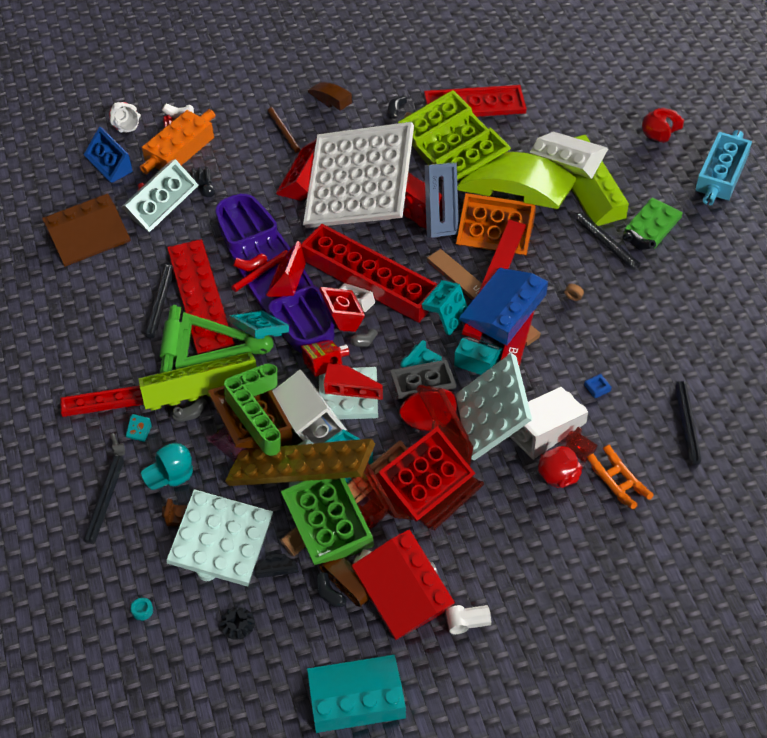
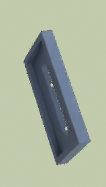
M457 163L425 165L427 237L433 238L458 234ZM440 176L443 179L442 208L444 211L442 222H440L438 179Z

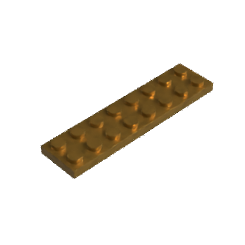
M370 438L281 446L280 452L273 456L266 455L261 449L240 450L225 482L229 486L362 477L375 443Z

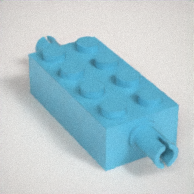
M735 130L732 135L719 132L698 176L695 190L706 194L703 198V202L706 205L708 200H710L708 205H713L716 197L730 200L749 156L752 141L743 139L744 134L742 131L738 135V130Z

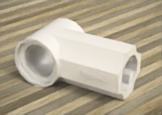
M457 605L449 607L445 611L451 634H462L469 628L491 625L488 605L471 608Z

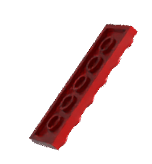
M521 85L424 91L425 104L428 105L454 90L472 108V113L476 117L526 114L527 110Z

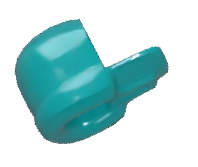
M179 443L168 444L155 453L156 462L141 472L145 484L151 490L159 489L165 485H181L188 481L193 473L192 457L189 449Z

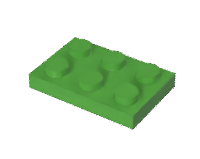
M651 198L627 225L624 233L629 229L634 230L645 239L655 240L656 248L681 219L683 212Z

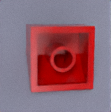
M320 287L319 290L339 330L356 332L365 314L353 291Z

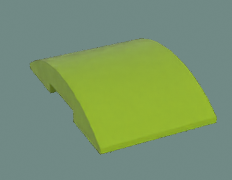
M454 90L398 122L413 123L412 146L428 165L457 163V181L511 149L491 127L488 129L472 113V108Z
M505 152L465 176L457 185V190L490 196L493 191L524 196V203L559 209L575 184L576 177L564 167L544 157L522 152Z

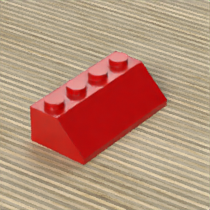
M316 140L302 147L276 191L277 195L298 201L308 197Z

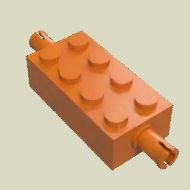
M210 109L201 116L189 110L182 113L142 146L145 163L140 165V170L145 174H148L154 168L161 170L168 162L174 159L182 166L214 138L213 127L210 121L215 118V113L212 110L210 111Z

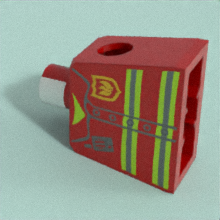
M332 340L301 346L304 364L315 377L325 374L328 364L342 365L341 358L350 354L347 345L337 347Z

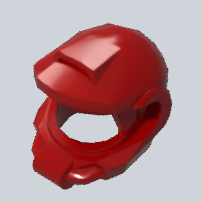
M658 108L644 117L642 131L649 139L665 143L670 139L674 131L683 128L684 119L674 110ZM667 117L672 120L673 126L670 127L666 122Z
M558 446L545 452L538 464V471L541 477L549 485L556 488H564L576 483L583 469L578 462L575 452L565 446Z

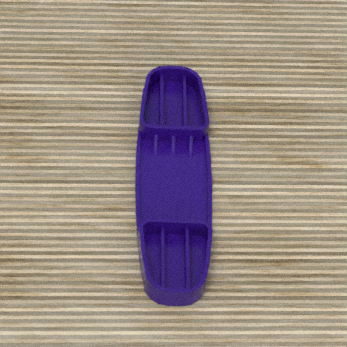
M237 194L223 199L217 205L216 216L218 226L233 261H235L236 257L250 260L259 254H265L268 261H270L284 250L289 251L291 249L278 232L276 221L254 196ZM278 264L247 284L263 311L289 325V332L282 333V336L295 351L302 353L301 346L334 340L335 328L331 313L319 288L313 285L305 269L294 296L268 297L266 295ZM237 268L243 278L253 272Z

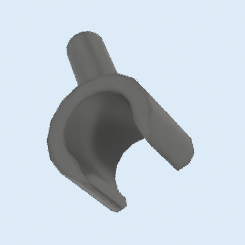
M110 434L114 456L125 455L124 443L118 444L115 434Z

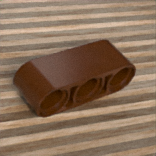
M345 558L319 564L321 571L327 573L329 580L356 606L361 607L370 599L353 571L352 564Z

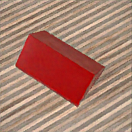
M297 241L279 262L266 294L268 297L294 296L306 265L300 242Z

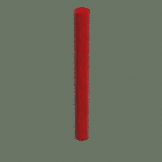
M284 250L231 286L232 290L237 292L274 267L283 259L288 251Z

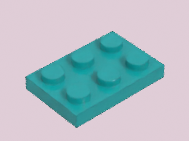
M265 311L230 315L231 324L256 339H263L267 335L281 336L282 333L289 332V325Z

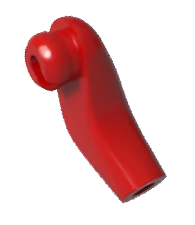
M259 254L250 260L236 257L233 266L251 272L267 263L268 258L265 254Z

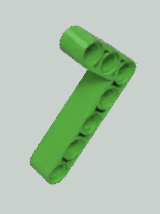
M264 364L226 379L224 382L225 400L266 455L273 456L280 452L281 434L254 398V396L272 390L277 386V367L273 364Z

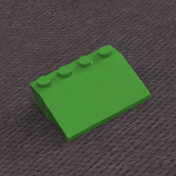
M345 478L303 481L281 491L314 565L356 555L362 552L363 549L367 550L374 547L373 536Z

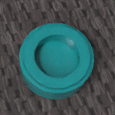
M147 598L136 599L131 604L133 617L137 620L148 619L153 613L151 601Z

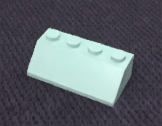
M174 159L168 162L121 208L132 220L150 232L199 185L179 162Z

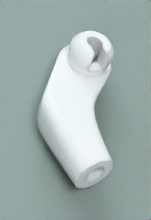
M166 103L162 107V111L167 115H171L173 119L178 118L186 110L194 113V108L191 105L177 108Z

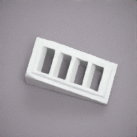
M346 283L339 288L352 290L363 312H366L375 304L372 291Z

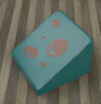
M132 414L126 438L145 442L152 427L150 419Z

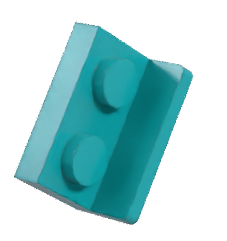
M422 340L413 347L408 357L403 358L400 367L404 368L442 361V356L427 349L426 341Z

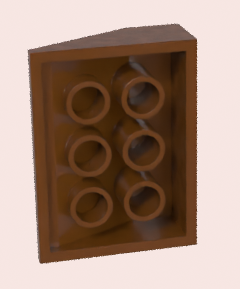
M108 193L42 218L46 233L64 267L131 241Z
M224 386L208 390V394L235 447L261 449L225 400ZM272 390L254 396L279 430L281 446L292 444V426Z

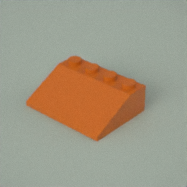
M465 193L456 245L496 251L510 219L526 224L515 253L526 256L534 223L536 205L522 201Z

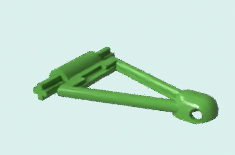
M173 305L170 306L169 318L164 324L160 358L162 359L160 373L172 371L174 360H176V369L247 352L266 354L272 350L274 342L269 335L263 339H256L244 331L183 312L182 322H179L181 307ZM192 325L245 341V344L187 357Z

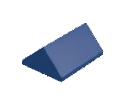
M99 127L84 156L113 183L133 172L130 157L102 127Z

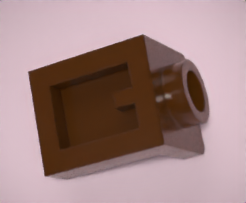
M168 498L167 504L162 508V518H165L167 526L180 527L188 505H175L173 500Z

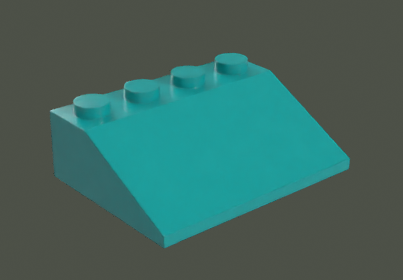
M395 655L307 668L316 733L406 719L405 700Z

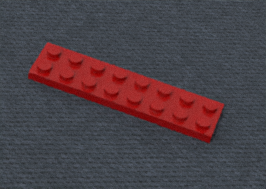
M202 239L167 247L185 312L229 326ZM192 325L191 334L197 355L235 346L232 337Z

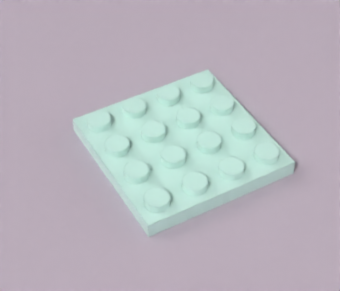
M511 353L455 394L468 456L472 460H476L532 421L517 357Z
M194 489L168 555L167 564L208 574L212 577L248 587L273 516V511Z

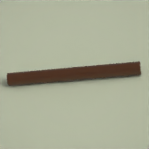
M270 107L268 113L294 152H300V147L278 114Z

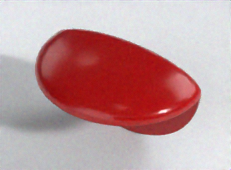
M434 388L423 390L410 396L403 402L400 407V415L406 424L417 430L432 431L437 426L442 428L455 416L457 409L456 398L451 391L446 389Z

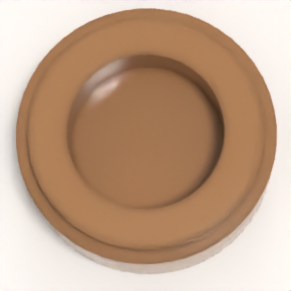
M568 284L564 291L565 295L574 301L581 300L584 294L583 289L576 284Z

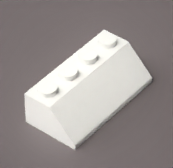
M551 132L537 138L529 153L549 159L571 173L592 179L608 148Z

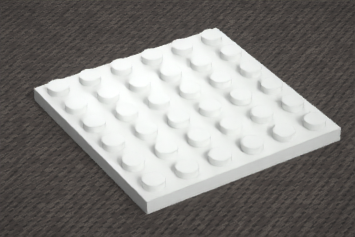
M405 122L317 134L303 225L306 228L319 227L321 224L330 226L402 218L414 130L413 123Z

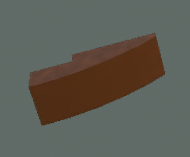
M320 82L308 90L309 94L329 108L334 106L341 111L352 104V93L332 83Z

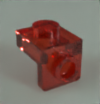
M374 497L363 507L358 504L361 514L370 529L388 514V509Z

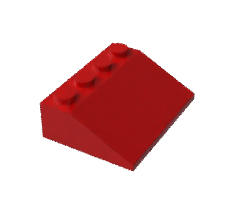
M437 426L381 469L371 479L386 497L417 522L476 473Z
M410 529L390 539L351 565L395 641L444 614L449 607L455 604Z

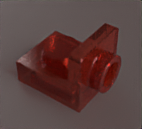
M578 426L575 431H570L567 435L566 447H569L579 459L586 462L588 460L587 457L597 450L598 445L581 435L582 428Z

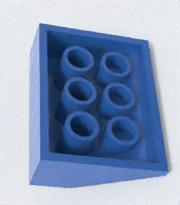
M499 268L462 313L459 320L507 346L546 296L548 281L533 273Z

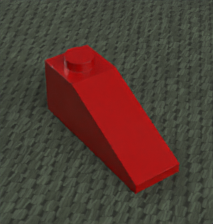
M341 364L327 365L324 379L325 394L383 400L382 384L349 366Z

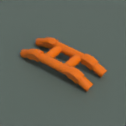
M610 444L603 448L610 463L614 466L605 471L600 461L597 460L594 453L587 457L594 472L600 476L617 496V499L631 509L637 507V503L625 493L631 487L648 500L653 498L654 494L628 470ZM618 473H621L627 480L620 485H617L611 478Z

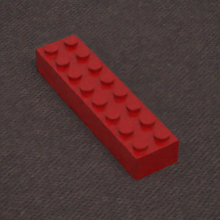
M321 224L301 244L305 262L346 284L372 291L375 300L419 323L429 312L423 310L422 303L438 284L324 224Z

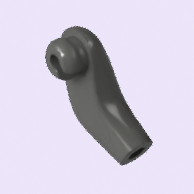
M200 397L189 407H175L173 409L174 420L181 422L198 418L203 412L207 401Z

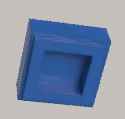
M602 374L588 379L584 383V386L594 399L611 392L612 389Z

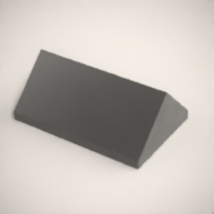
M447 360L390 370L396 400L408 398L427 389L440 388L450 390L456 388V383Z

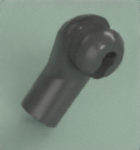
M370 329L366 335L352 336L350 342L353 346L368 347L378 333L376 330Z

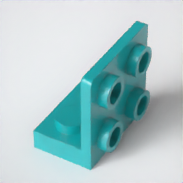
M441 280L422 303L423 310L439 313L446 335H451L460 324L461 320H459V317L466 310L467 304L460 284Z

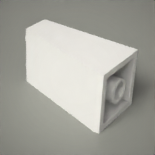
M298 370L272 391L291 426L303 441L307 439L313 443H324L341 430H347L301 370ZM321 416H323V417L326 419V421L330 424V426L332 427V430H331L330 432H329V427L327 426V424L325 423V421L322 419Z
M560 387L529 401L528 405L532 421L509 437L534 460L586 424L588 411L584 405L579 404L570 392H566Z

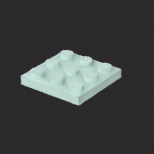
M376 367L352 368L377 382ZM326 373L319 375V393L338 419L378 418V399L325 394L324 379Z

